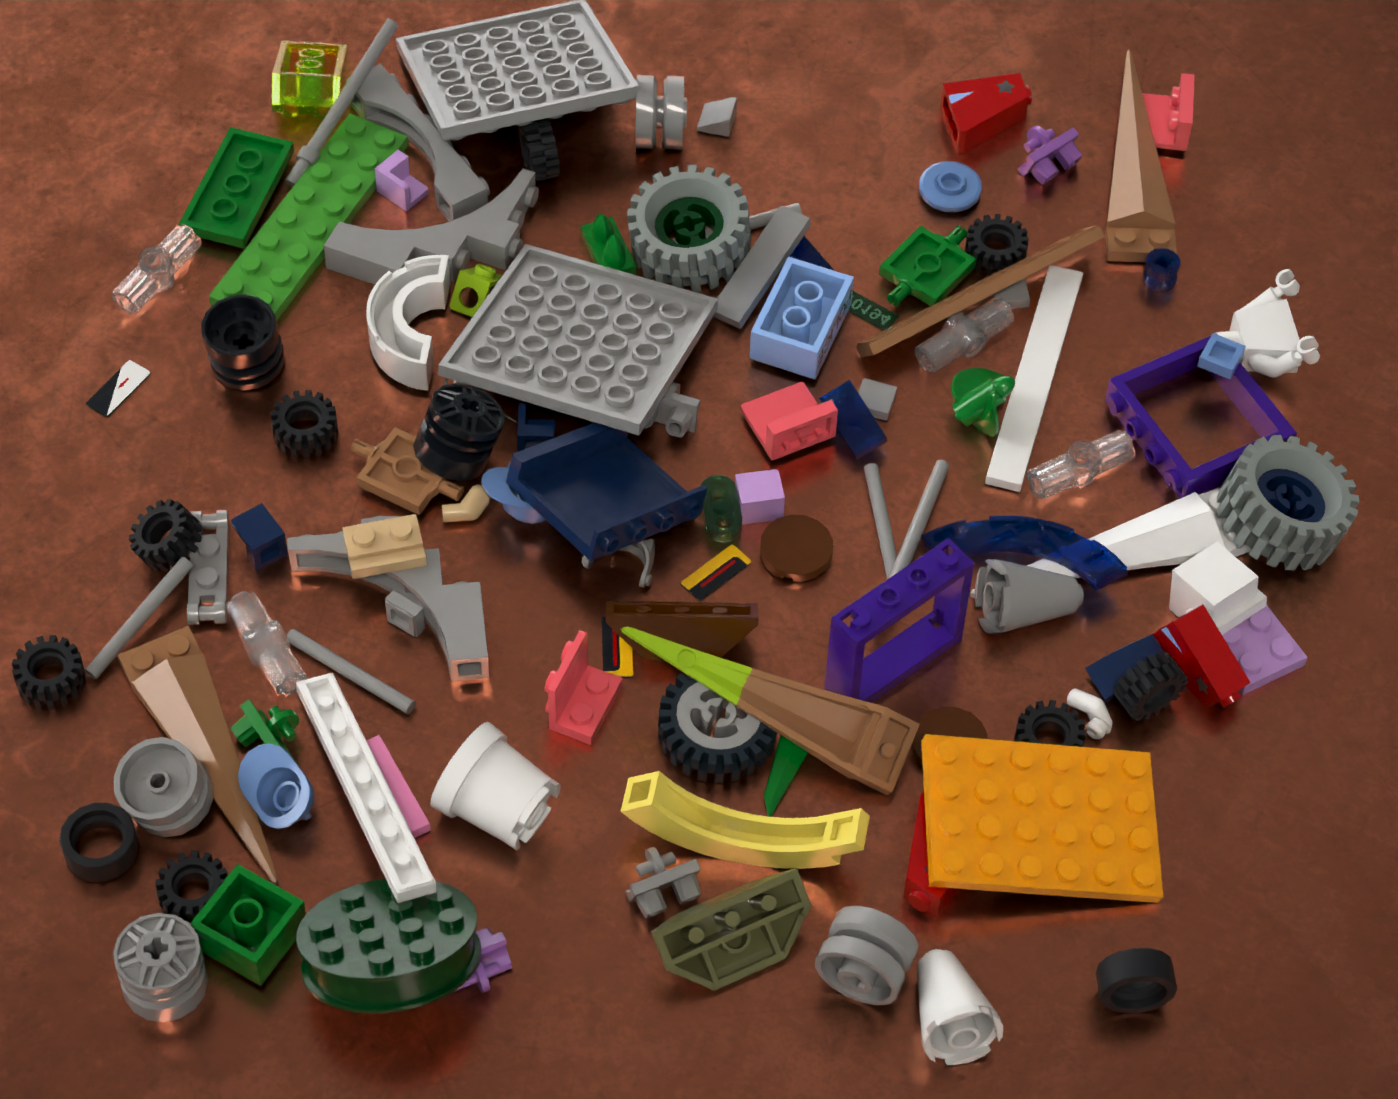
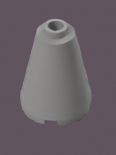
M999 559L985 560L988 564L987 567H980L977 573L975 606L982 607L985 618H978L983 630L989 634H999L1074 614L1078 606H1081L1083 602V588L1072 576Z

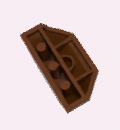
M606 601V624L642 658H651L653 661L660 663L667 661L623 634L621 628L629 626L722 658L757 627L759 621L758 603Z

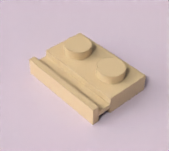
M416 514L342 527L352 579L427 566L426 554Z

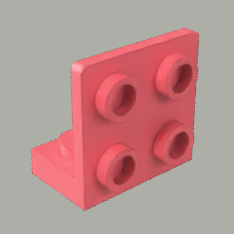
M1181 73L1179 86L1172 87L1171 96L1142 93L1156 148L1187 151L1193 124L1195 75Z
M804 382L793 384L741 404V413L771 461L836 436L838 409L832 400L818 404Z
M580 630L573 642L569 640L566 643L561 655L562 663L557 671L552 670L546 680L544 691L548 693V701L545 712L549 713L550 730L592 745L623 687V678L588 665V633Z

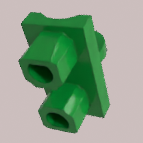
M250 699L243 703L240 707L245 715L230 727L239 742L247 747L260 737L263 741L261 745L270 743L280 746L298 763L281 738L284 736L290 742L297 737L294 729L299 724V717L296 712L291 709L281 711L278 706H274L268 711L271 716L269 720L262 710H257Z

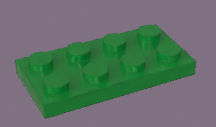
M230 127L179 222L180 233L244 249L294 153L293 142Z

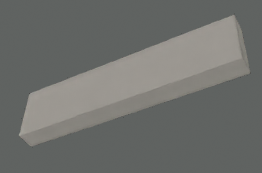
M780 205L718 296V309L713 316L714 318L739 329L742 328L784 266L788 256L790 257L811 226L809 217Z

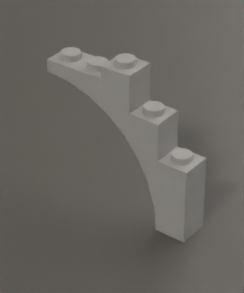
M522 169L513 182L491 202L468 215L447 223L420 229L383 230L363 228L338 222L324 244L326 268L374 285L388 271L394 273L405 267V261L429 255H449L450 279L452 282L455 281L460 270L468 267L470 259L507 270L511 261L515 259L523 247V240L520 239V229L524 222L525 213L529 207H534L538 199L539 188L536 187L535 172Z
M375 516L373 518L361 519V523L396 518L398 516ZM343 531L334 534H305L299 537L287 538L291 571H324L352 576ZM424 548L427 566L359 578L374 583L389 592L394 590L423 607L424 620L436 634L446 655L451 681L489 678L480 582L469 583L461 581L442 585L439 548Z

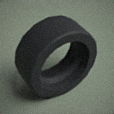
M92 803L80 807L68 816L61 827L59 842L67 867L79 878L90 882H106L120 877L131 868L138 856L139 841L132 818L121 807L116 805ZM99 826H110L121 831L123 842L117 850L108 856L87 858L77 852L76 843L78 839L90 829Z
M1132 948L1119 951L1107 956L1098 964L1096 969L1100 1000L1105 1007L1112 1011L1140 1013L1154 1010L1167 1004L1174 998L1177 992L1172 960L1169 955L1160 950Z

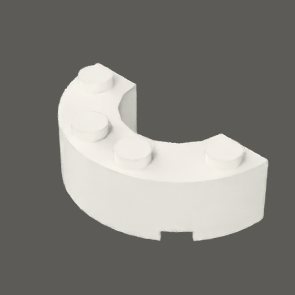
M429 255L405 261V267L394 273L388 271L378 280L367 301L366 317L372 355L379 367L388 376L410 388L428 391L434 358L432 336L418 333L408 325L419 314L430 310L446 308L451 284L449 255Z

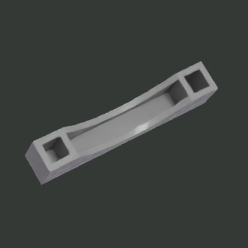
M381 63L372 67L350 102L353 109L365 120L408 136V140L425 155L435 174L436 207L448 222L468 215L486 205L490 190L484 178L477 177L466 157L459 156L454 150L450 139L442 140L432 118L428 114H423L418 108L415 98L410 93H405L393 73L389 74Z

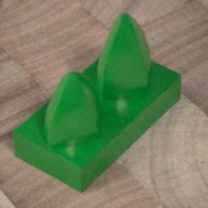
M598 214L592 223L580 226L581 237L595 264L636 275V264L613 217L607 218L603 214Z

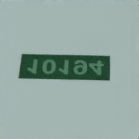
M853 291L852 303L848 310L883 330L889 328L899 317L894 312Z

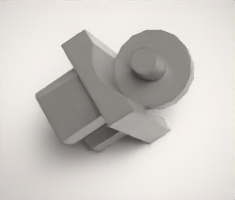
M672 382L644 428L652 426L653 422L666 425L665 430L672 436L682 438L687 431L695 433L698 426L697 417L700 400L681 395L680 384Z
M651 847L645 850L647 862L636 865L635 869L639 877L652 873L653 876L631 884L629 886L630 889L625 891L629 903L636 901L640 911L647 919L667 909L660 890L672 886L679 905L697 899L701 892L696 875L701 869L697 859L665 870L666 866L676 863L673 852L660 856L657 849Z

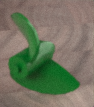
M969 368L958 372L951 383V394L955 401L952 404L955 411L954 416L958 421L961 420L965 426L973 423L978 430L994 437L998 434L999 430L996 407L1007 400L1006 397L1015 387V379L985 368Z

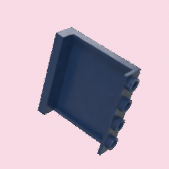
M592 423L512 454L506 483L590 561L605 555H611L616 550L633 543H639L647 537L659 532H665L671 527L688 520H694L700 516L703 510V503L708 488L702 485L687 492L627 438L628 432L598 423Z

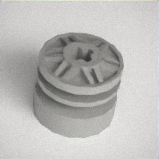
M155 913L142 916L128 924L118 936L113 951L115 968L121 983L124 999L134 1013L146 1020L167 1022L180 1019L195 1010L205 996L208 977L198 934L189 922L176 915Z

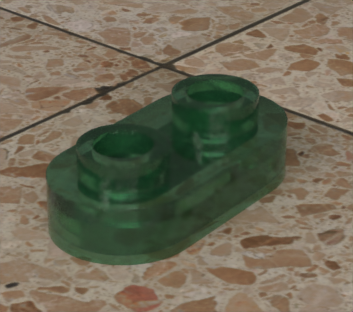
M710 476L701 483V486L705 485L708 488L702 510L707 535L714 541L722 543L731 542L738 538L742 531V514L735 483L726 476Z

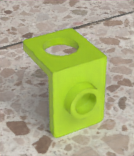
M476 264V267L460 270L449 307L452 310L473 317L489 295L490 288L497 284L502 275L496 273L494 268L482 264ZM467 287L474 289L478 295V302L473 308L465 306L461 299V294Z

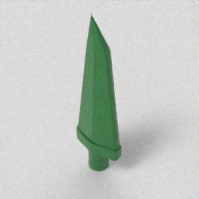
M782 735L779 738L764 792L768 817H771L808 754L807 751Z

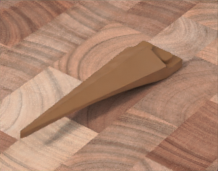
M1128 50L1125 58L1105 231L1107 261L1175 263L1177 257L1176 224L1132 52Z
M189 626L118 654L119 663L135 695L167 737L183 744L207 769L213 781V800L270 882L278 886V877L257 814L239 787L238 772L240 762L204 654L201 652Z

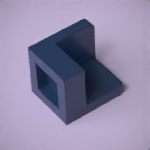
M519 403L518 452L555 438V420L527 419L526 403Z
M262 503L231 520L232 527L246 544L248 561L255 571L288 555L285 533Z

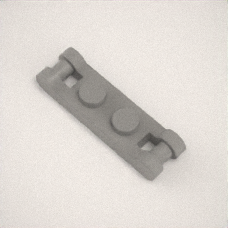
M216 510V514L203 515L202 511H190L202 526V531L199 532L202 539L201 542L194 543L198 547L195 553L190 551L191 559L189 561L193 564V567L189 571L188 625H200L201 621L214 620L215 624L227 623L228 510ZM216 529V534L203 535V530ZM201 604H214L212 606H201Z

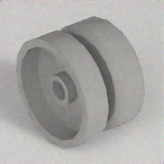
M637 75L640 92L636 93L635 148L652 149L656 144V128H663L662 144L664 148L682 150L683 128H686L687 97H684V76H667L664 80L663 96H657V79L655 76Z
M169 738L146 739L133 746L119 761L114 774V794L120 806L150 834L162 837L183 835L197 827L208 814L214 798L213 781L207 769L188 748L179 741Z
M857 905L847 906L837 912L829 929V938L822 943L815 958L814 967L819 976L830 987L844 996L862 1003L887 1005L897 999L904 983L905 972L910 970L917 955L919 944L914 934L904 924L890 915L873 908Z

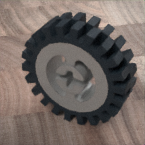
M681 673L676 677L675 685L670 683L666 688L665 696L662 695L658 718L659 742H662V750L665 756L671 753L670 762L675 767L683 763L682 772L690 776L693 770L696 769L698 770V780L706 782L707 774L714 773V783H723L724 774L729 773L732 782L740 779L741 770L744 771L747 777L753 774L755 764L761 768L766 763L767 755L771 756L774 743H776V731L689 676L687 679ZM722 708L726 709L725 719L721 718ZM711 726L715 727L714 737H710Z

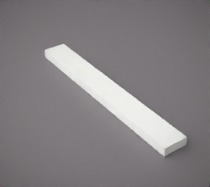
M1049 265L1015 378V387L1011 392L988 468L985 484L1016 492L1021 491L1082 282L1083 272Z
M333 672L296 682L299 698L397 903L435 893L436 882Z

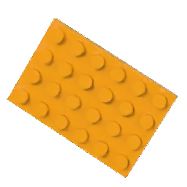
M925 734L921 740L929 887L1159 903L1164 897L1150 752Z

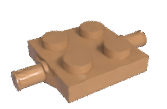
M394 427L388 437L376 446L356 438L355 442L351 445L350 452L367 459L365 467L356 477L358 487L418 515L422 513L430 500L439 493L455 501H459L462 497L464 487L434 474L422 465L416 457L413 448L416 436Z

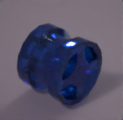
M1158 248L1149 252L1146 258V268L1143 271L1144 284L1155 292H1166L1174 288L1181 263L1179 256L1174 251L1166 248Z

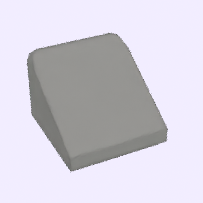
M727 98L704 104L697 131L729 137L737 114V98Z

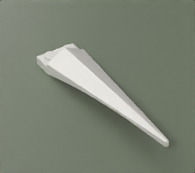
M1217 488L1200 495L1194 492L1027 566L1074 578L1134 569L1183 564L1215 542L1220 543L1235 557L1250 552L1251 548L1246 544L1240 548L1233 541L1237 534L1235 532L1227 533L1222 526L1227 518H1219L1217 509L1221 503L1217 502V496L1221 488ZM975 589L971 591V598H975Z

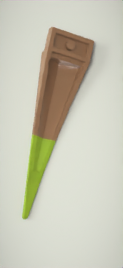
M629 626L621 628L622 633L845 777L855 779L885 795L893 792L919 728V723L881 705L757 670Z

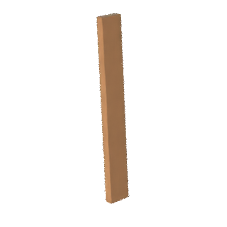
M1097 225L1083 228L857 343L856 348L861 357L873 356L1104 238L1103 231Z

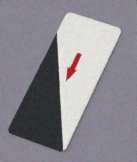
M131 360L127 361L86 402V405L108 416L150 374V371Z

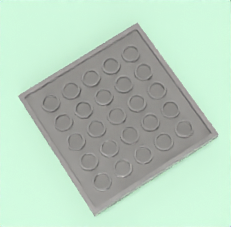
M575 0L396 38L397 50L442 140H460L466 135L475 133H492L499 128L512 125L524 126L532 121L544 118L556 119L567 113L593 111L597 107L609 104H625L629 100L636 99V93L640 92L637 81L586 0Z
M525 244L439 363L438 376L639 436L718 309V299Z

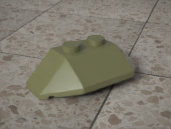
M794 868L748 882L684 910L652 930L651 935L665 970L715 991L786 959L800 931L804 918L808 915L812 905L798 869Z

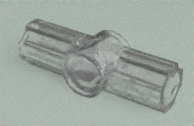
M184 224L176 226L158 246L148 247L139 255L140 264L111 292L113 301L120 306L121 310L128 314L137 313L156 292H163L172 287L175 280L174 274L202 246L201 239L194 233L192 228Z
M1002 297L999 299L993 298L967 315L963 312H958L951 316L944 324L942 331L915 347V356L919 361L920 367L927 373H935L962 355L966 358H971L978 354L984 348L989 338L1014 323L1015 315L1011 311L1010 304Z
M1117 430L1092 442H1074L1070 445L1066 454L1028 470L1027 479L1034 495L1037 498L1046 499L1070 487L1085 488L1090 486L1095 480V476L1134 459L1136 451L1133 447L1132 439L1127 432Z
M242 591L237 593L225 606L227 614L241 635L242 644L253 665L261 667L277 694L289 695L296 692V682L306 680V675L290 650V644L284 629L278 620L272 621L255 592Z

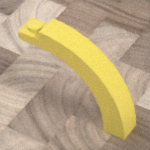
M660 771L628 778L620 811L649 832L694 852L731 862L782 869L821 868L840 865L842 854L864 850L870 818L862 808L807 818L768 817L740 812L709 802L686 791Z

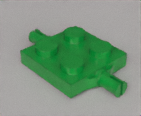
M920 225L880 265L879 275L897 285L887 295L888 302L890 304L893 303V306H898L907 295L915 296L930 306L942 301L975 268L976 258L964 252L958 245L967 237V230L958 225L948 236L934 234Z

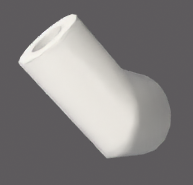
M1073 688L1067 697V704L1087 713L1090 719L1086 724L1088 735L1093 739H1102L1105 734L1111 732L1113 724L1104 701L1082 690Z

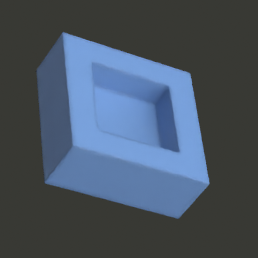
M1212 333L1199 357L1197 366L1231 380L1244 355L1246 346Z

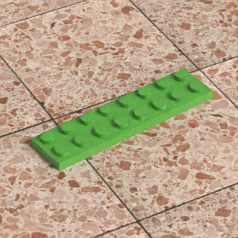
M349 114L319 152L320 158L317 162L306 169L209 295L210 305L213 306L217 301L229 296L246 294L259 297L269 304L276 316V320H278L325 258L324 244L338 222L350 224L376 190L375 168L397 150L404 152L409 146L408 136Z

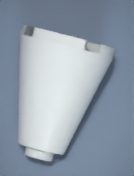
M934 949L927 952L917 964L921 1037L925 1053L934 1062H936L935 1057L945 1059L946 1065L969 1063L985 1056L991 1051L989 1044L996 1037L1000 1041L1003 1036V1024L999 1014L951 951Z

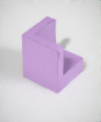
M397 150L375 168L377 192L406 212L428 194V187L410 175L408 156L400 150Z
M777 469L735 474L734 498L740 525L775 521L777 518L784 517L785 495Z

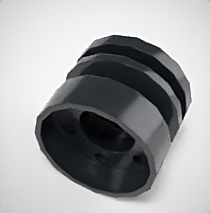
M246 294L233 295L217 301L206 311L201 322L202 338L208 352L212 371L218 381L229 388L242 391L252 390L269 384L280 374L285 362L284 347L279 335L276 316L269 304L259 297Z
M455 383L441 386L433 394L425 419H423L414 441L413 448L416 457L424 467L434 474L449 480L466 481L476 479L484 472L493 446L496 444L498 435L503 428L505 421L503 409L493 397L475 387Z

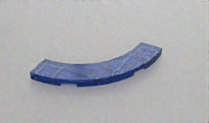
M989 516V520L966 523V520L936 528L922 535V543L928 551L949 538L968 557L998 552L1038 556L1073 571L1095 591L1127 575V566L1098 541H1090L1074 533V529L1068 526L1033 517Z

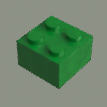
M237 864L190 925L198 934L201 951L204 954L261 986L296 941L297 929L306 915L303 900Z

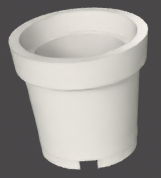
M485 722L464 741L446 766L435 786L430 805L450 818L458 816L505 842L513 849L518 850L520 849L519 839L526 844L548 816L552 808L547 806L546 802L550 794L555 798L558 797L561 784L546 775L507 743V736L493 724Z

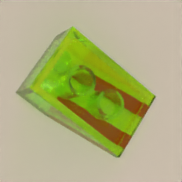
M281 41L272 73V112H280L281 115L288 117L298 116L300 113L314 114L315 117L324 119L344 88L347 44Z

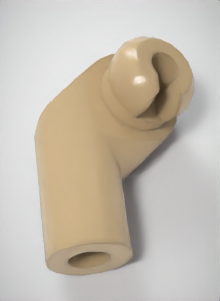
M474 485L471 487L461 503L442 504L443 523L473 521L479 518L490 502V496L484 491L483 486Z

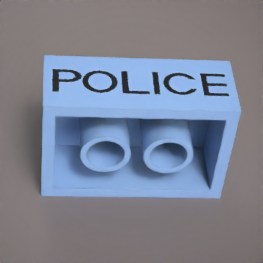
M788 256L751 330L749 359L816 379L851 306L854 277Z

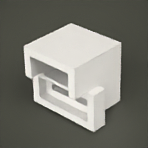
M1215 542L1172 570L1169 609L1176 616L1180 617L1203 604L1223 635L1266 607L1267 596L1257 589L1259 576L1220 543Z

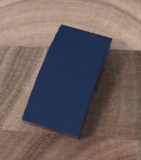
M1152 634L1110 653L1085 669L1107 703L1115 698L1113 693L1115 692L1114 687L1120 684L1118 682L1119 678L1126 676V671L1130 667L1134 669L1137 666L1136 662L1139 660L1144 662L1147 656L1153 654L1155 657L1157 652H1163L1164 654V651Z

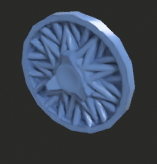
M943 161L932 164L924 170L919 179V193L923 200L935 209L944 212H960L969 209L977 203L982 193V181L977 172L969 166L959 162Z

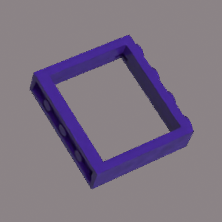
M1211 336L1110 378L1105 396V402L1110 407L1109 412L1118 417L1124 425L1128 437L1138 443L1144 451L1148 463L1158 469L1164 477L1166 486L1168 488L1171 487L1180 499L1194 492L1200 495L1221 486L1249 444L1191 469L1134 395L1198 368L1199 357ZM1241 363L1237 366L1231 380L1208 371L1261 438L1265 437L1269 441L1272 435H1281L1283 441L1287 442L1290 436L1296 437L1297 432Z
M948 538L831 617L824 690L872 703L961 641L974 562ZM935 596L932 612L864 658L865 643ZM848 616L853 619L850 622V627L842 621ZM936 622L940 625L937 629L933 626Z

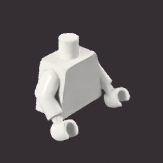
M1284 269L1277 274L1275 280L1276 288H1268L1233 314L1229 331L1216 332L1219 336L1246 346L1240 363L1247 371L1257 372L1271 378H1277L1285 373H1297L1298 367L1301 366V361L1304 360L1307 364H1315L1320 358V354L1317 351L1319 344L1313 336H1305L1299 339L1287 299H1281L1283 294L1294 296L1300 289L1299 283L1296 279L1293 280L1294 274L1289 269Z

